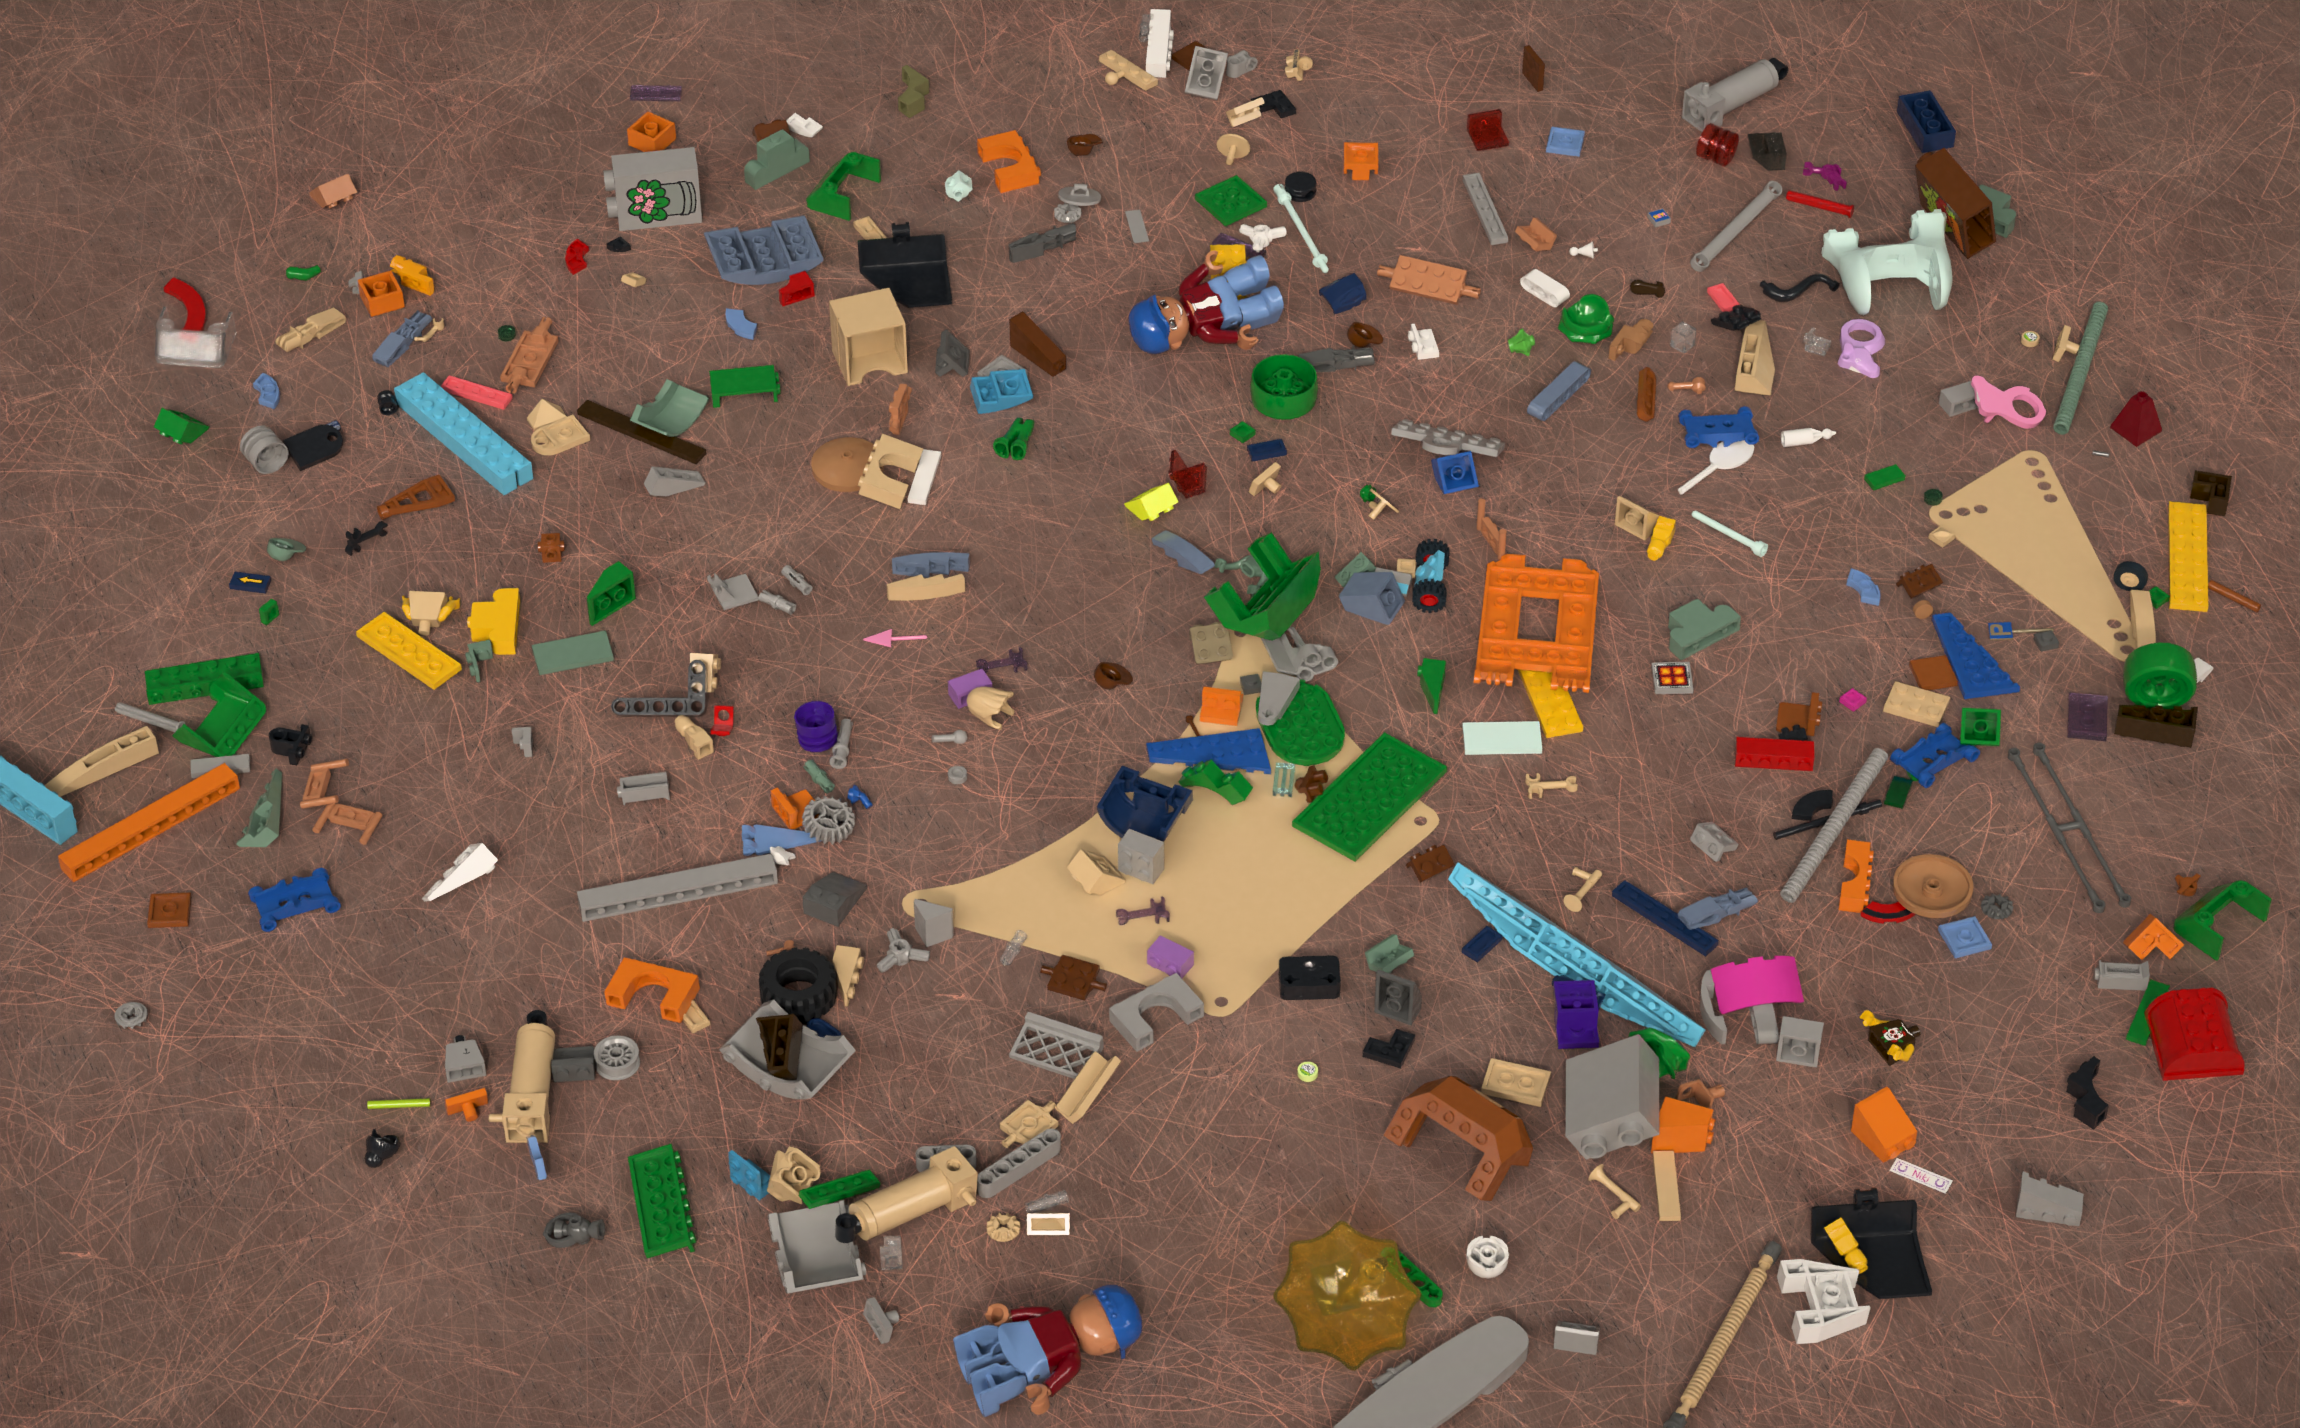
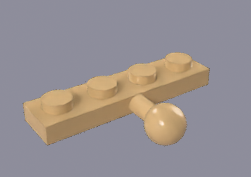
M1110 50L1099 55V61L1115 71L1106 74L1105 81L1107 84L1115 85L1119 78L1125 77L1145 91L1158 85L1157 78L1115 51Z

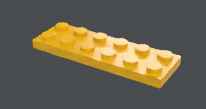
M385 612L356 631L359 639L433 690L462 670L460 663Z
M1517 669L1546 738L1583 732L1582 722L1569 692L1564 691L1563 688L1551 690L1552 672Z

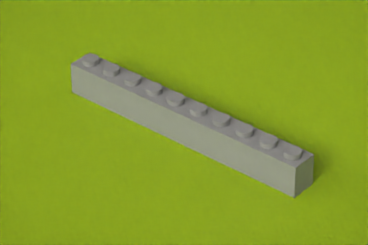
M772 854L761 855L577 891L578 905L582 921L585 922L778 884L777 869Z

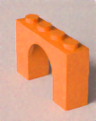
M1016 130L977 139V152L983 163L1001 158H1010L1018 161L1014 165L994 170L995 184L1000 193L1039 184L1041 170L1039 166H1036L1034 157L1030 156L1028 147L1024 145L1022 137L1018 135Z
M624 957L606 987L604 994L608 1006L626 1009L631 998L640 988L648 985L663 986L668 991L660 1004L662 1019L681 1023L683 1015L687 1013L691 1006V1001L695 999L700 990L698 975Z

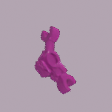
M1811 162L1804 163V168L1808 169H1803V175L1821 174L1830 185L1833 184L1835 191H1838L1839 185L1846 189L1847 182L1840 176L1841 168L1839 165L1826 164L1822 167H1815Z

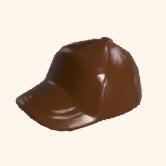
M1095 134L1076 135L1067 139L1068 149L1075 156L1089 155L1093 146L1103 143L1102 139Z

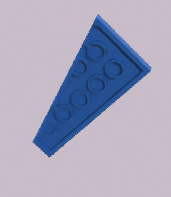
M1952 613L1932 615L1933 625L1958 680V686L1964 699L2017 693L2020 691V686L2017 683H2013L2010 680V675L1998 667V662L1982 645L1979 646L1975 642V638L1972 635H1968L1965 632L1964 626Z
M1260 728L1146 743L1149 762L1173 765L1175 762L1186 763V766L1193 767V764L1212 759L1221 770L1234 771L1237 768L1246 769V772L1254 773V770L1264 771V774L1271 775V767Z

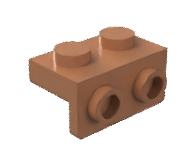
M1533 218L1529 226H1517L1515 230L1520 239L1531 245V248L1535 251L1551 250L1557 237L1538 218Z

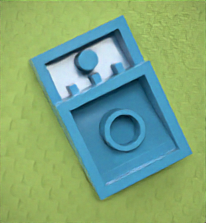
M1025 369L991 371L989 376L972 377L970 390L978 414L1008 409L1033 399V393Z

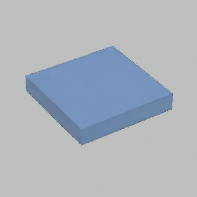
M1551 127L1546 152L1580 157L1585 131Z
M1975 916L1939 925L1938 927L1940 935L1954 958L1992 948V943Z

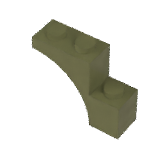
M905 65L902 67V81L906 83L908 88L898 97V110L911 118L925 110L924 96L929 94V80L915 69Z

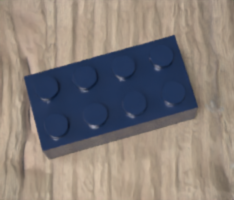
M1931 90L1899 96L1897 113L1922 153L1954 147L1956 130Z

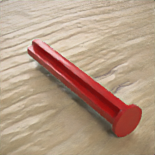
M1791 190L1786 194V199L1789 201L1847 215L1848 218H1851L1854 212V205L1849 206Z

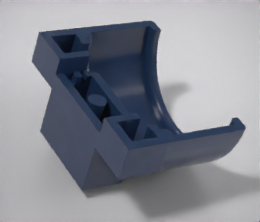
M1121 766L1098 803L1097 811L1104 824L1121 838L1129 829L1164 842L1181 813L1185 814L1192 803L1193 790L1176 784L1171 788L1140 777L1139 771ZM1125 792H1134L1132 801Z

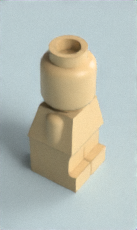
M680 715L675 719L677 731L685 737L690 749L694 750V755L698 760L714 752L713 740L703 728L696 726L687 716Z

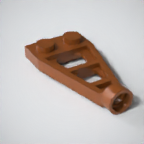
M438 474L418 482L385 501L384 504L378 505L377 512L381 520L396 514L440 507L454 502L455 496ZM424 490L431 496V499L418 501L415 497L416 494ZM406 498H409L413 503L402 506L399 504V502Z

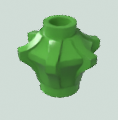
M1523 328L1520 329L1515 336L1508 339L1511 353H1523L1529 356L1532 346L1535 345L1534 336L1527 334Z

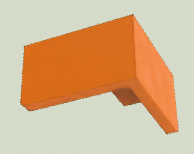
M2149 914L2123 941V944L2141 960L2155 947H2158L2171 959L2184 946L2152 914Z

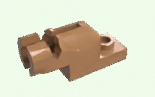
M1641 319L1633 327L1624 325L1610 344L1609 359L1615 361L1624 351L1632 354L1637 353L1652 334L1653 323L1650 320Z

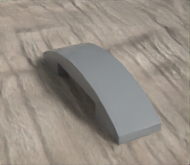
M1706 970L1701 984L1700 1012L1706 1028L1722 1045L1726 1043L1727 1029L1723 1016L1714 1015L1710 999L1713 998L1715 985L1711 970Z

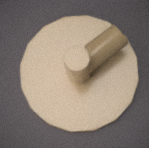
M1225 134L1217 140L1219 152L1227 156V165H1232L1234 158H1243L1250 152L1249 142L1239 135Z
M1371 488L1370 491L1381 500L1378 504L1374 501L1369 503V507L1373 509L1368 515L1374 520L1386 505L1395 512H1400Z

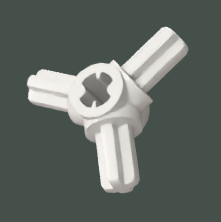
M1242 224L1239 229L1240 233L1250 237L1254 243L1252 248L1257 253L1263 250V247H1267L1272 242V239L1284 237L1287 234L1284 226L1270 229L1267 225H1257L1253 228Z

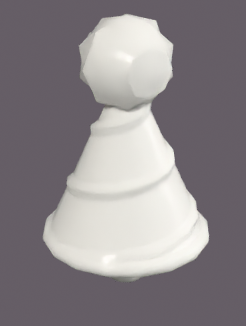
M1593 242L1579 249L1572 247L1569 253L1572 256H1576L1579 253L1593 259L1594 252H1597L1598 248H1594Z

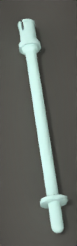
M1279 184L1275 185L1273 190L1278 197L1279 204L1285 205L1314 256L1313 265L1318 268L1320 267L1323 273H1327L1329 271L1326 265L1328 258L1325 254L1319 253L1290 202L1291 195L1286 192L1282 184L1280 186Z

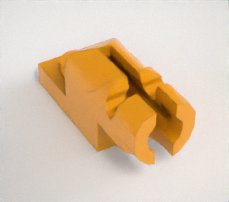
M396 255L392 259L390 267L394 269L391 271L400 276L401 285L429 296L434 293L433 278L428 277L426 266L413 262L411 259L406 260L405 257Z

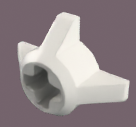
M780 846L770 847V854H772L774 862L778 865H789L788 860L796 858L795 854L785 851Z

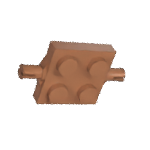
M900 383L898 390L894 392V401L890 402L889 413H891L889 430L892 434L900 435L908 414V400L910 399L912 388L907 386V384Z

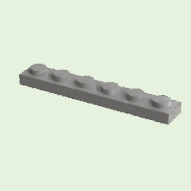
M1480 173L1463 175V183L1490 244L1508 243L1507 233Z

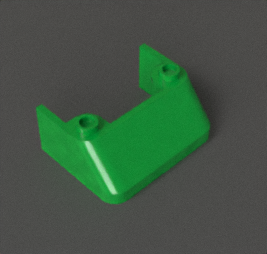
M856 152L846 154L827 171L806 198L807 207L811 210L850 221V198L836 194L838 187L848 174L880 183V160Z
M2242 880L2216 886L2178 916L2174 921L2173 929L2178 935L2217 961L2220 957L2224 937L2210 928L2214 923L2213 916L2230 902L2234 901L2265 922L2267 921L2272 899L2248 882Z

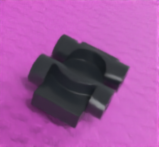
M1794 725L1792 727L1793 731L1790 732L1788 727L1782 728V734H1778L1779 739L1808 740L1805 728L1801 729L1800 725Z

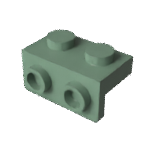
M1392 934L1367 950L1365 956L1370 970L1375 972L1381 970L1391 973L1393 969L1405 964L1412 958L1414 952L1412 948L1400 945L1398 936Z

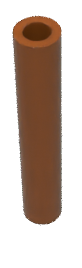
M2210 580L2208 583V589L2256 613L2261 608V604L2213 580Z

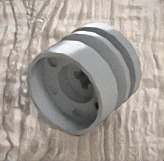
M264 425L256 426L245 433L240 442L241 453L259 473L271 474L276 472L287 461L288 448L270 427Z

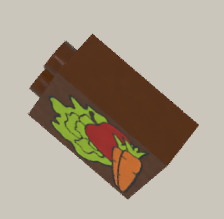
M1945 148L1936 153L1928 152L1922 155L1915 165L1920 205L1927 213H1932L1934 209H1941L1942 212L1946 213L1945 234L1967 259L1995 243L1996 233L1993 207L1988 197Z

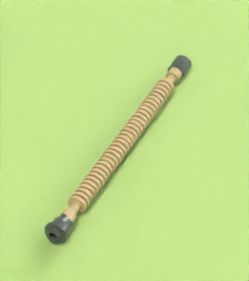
M1774 1241L1766 1243L1761 1253L1762 1257L1759 1260L1758 1268L1751 1270L1712 1343L1703 1356L1701 1363L1680 1399L1682 1402L1681 1407L1672 1412L1670 1418L1664 1422L1663 1428L1685 1427L1689 1409L1696 1407L1767 1279L1766 1270L1775 1264L1782 1252V1247Z

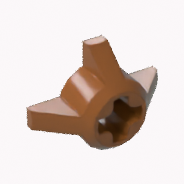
M2196 873L2193 877L2184 878L2177 875L2175 877L2179 886L2177 893L2184 896L2195 895L2197 882L2201 875Z

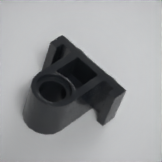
M301 724V731L280 727L272 729L269 732L272 752L288 756L289 763L297 766L300 759L304 757L307 746L312 742L309 725Z

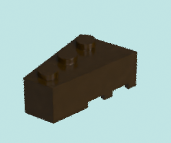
M794 1014L757 1017L756 1020L760 1029V1038L763 1041L768 1071L772 1076L783 1080H797L803 1029L802 1023Z

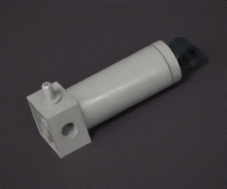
M1771 58L1769 61L1761 59L1710 87L1709 83L1700 82L1684 91L1682 118L1706 134L1722 125L1723 115L1777 87L1779 80L1785 78L1789 68L1776 58Z

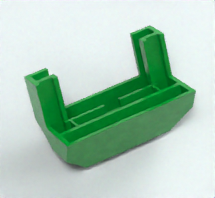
M1271 532L1255 539L1247 548L1268 578L1249 601L1244 605L1229 581L1224 582L1218 589L1212 587L1204 596V599L1224 628L1273 641L1280 638L1315 598L1321 567L1319 551L1292 562Z

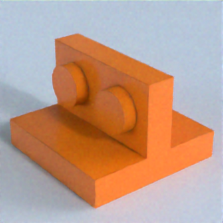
M1203 686L1202 708L1199 721L1237 726L1244 694L1236 690Z

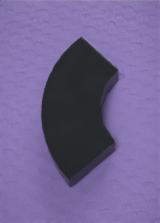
M1819 790L1803 796L1793 808L1792 819L1811 821L1816 812L1823 809H1831L1833 790Z

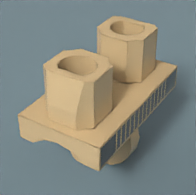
M1299 49L1294 50V55L1286 57L1288 67H1285L1287 78L1296 77L1297 81L1303 80V70H1309L1313 65L1311 58L1299 56Z

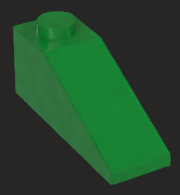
M1423 658L1422 665L1418 666L1417 676L1421 677L1420 685L1433 713L1438 714L1446 673V661Z

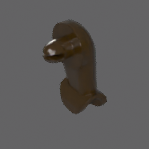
M1635 279L1630 284L1631 292L1636 295H1655L1658 298H1662L1665 294L1663 282L1657 281L1656 284Z

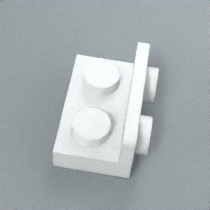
M1411 324V331H1408V339L1412 341V351L1416 353L1418 360L1439 357V350L1432 329L1417 330L1415 324Z

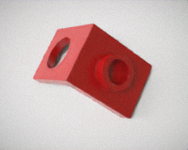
M714 706V725L711 729V734H716L717 736L730 735L733 730L734 706ZM726 710L729 713V718L727 720L720 719L718 716L719 711Z

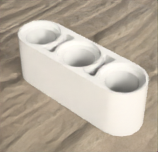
M1533 269L1520 279L1521 286L1526 291L1552 307L1559 306L1570 297L1569 290L1565 286L1537 269Z

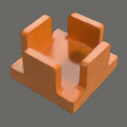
M1344 142V174H1347V169H1351L1352 180H1369L1370 170H1374V174H1378V143Z

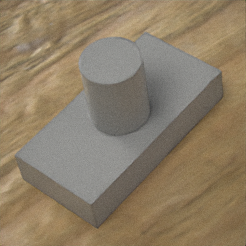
M875 1297L869 1298L866 1301L863 1315L881 1344L888 1343L893 1330L891 1324L899 1322L898 1312L896 1310L883 1312Z

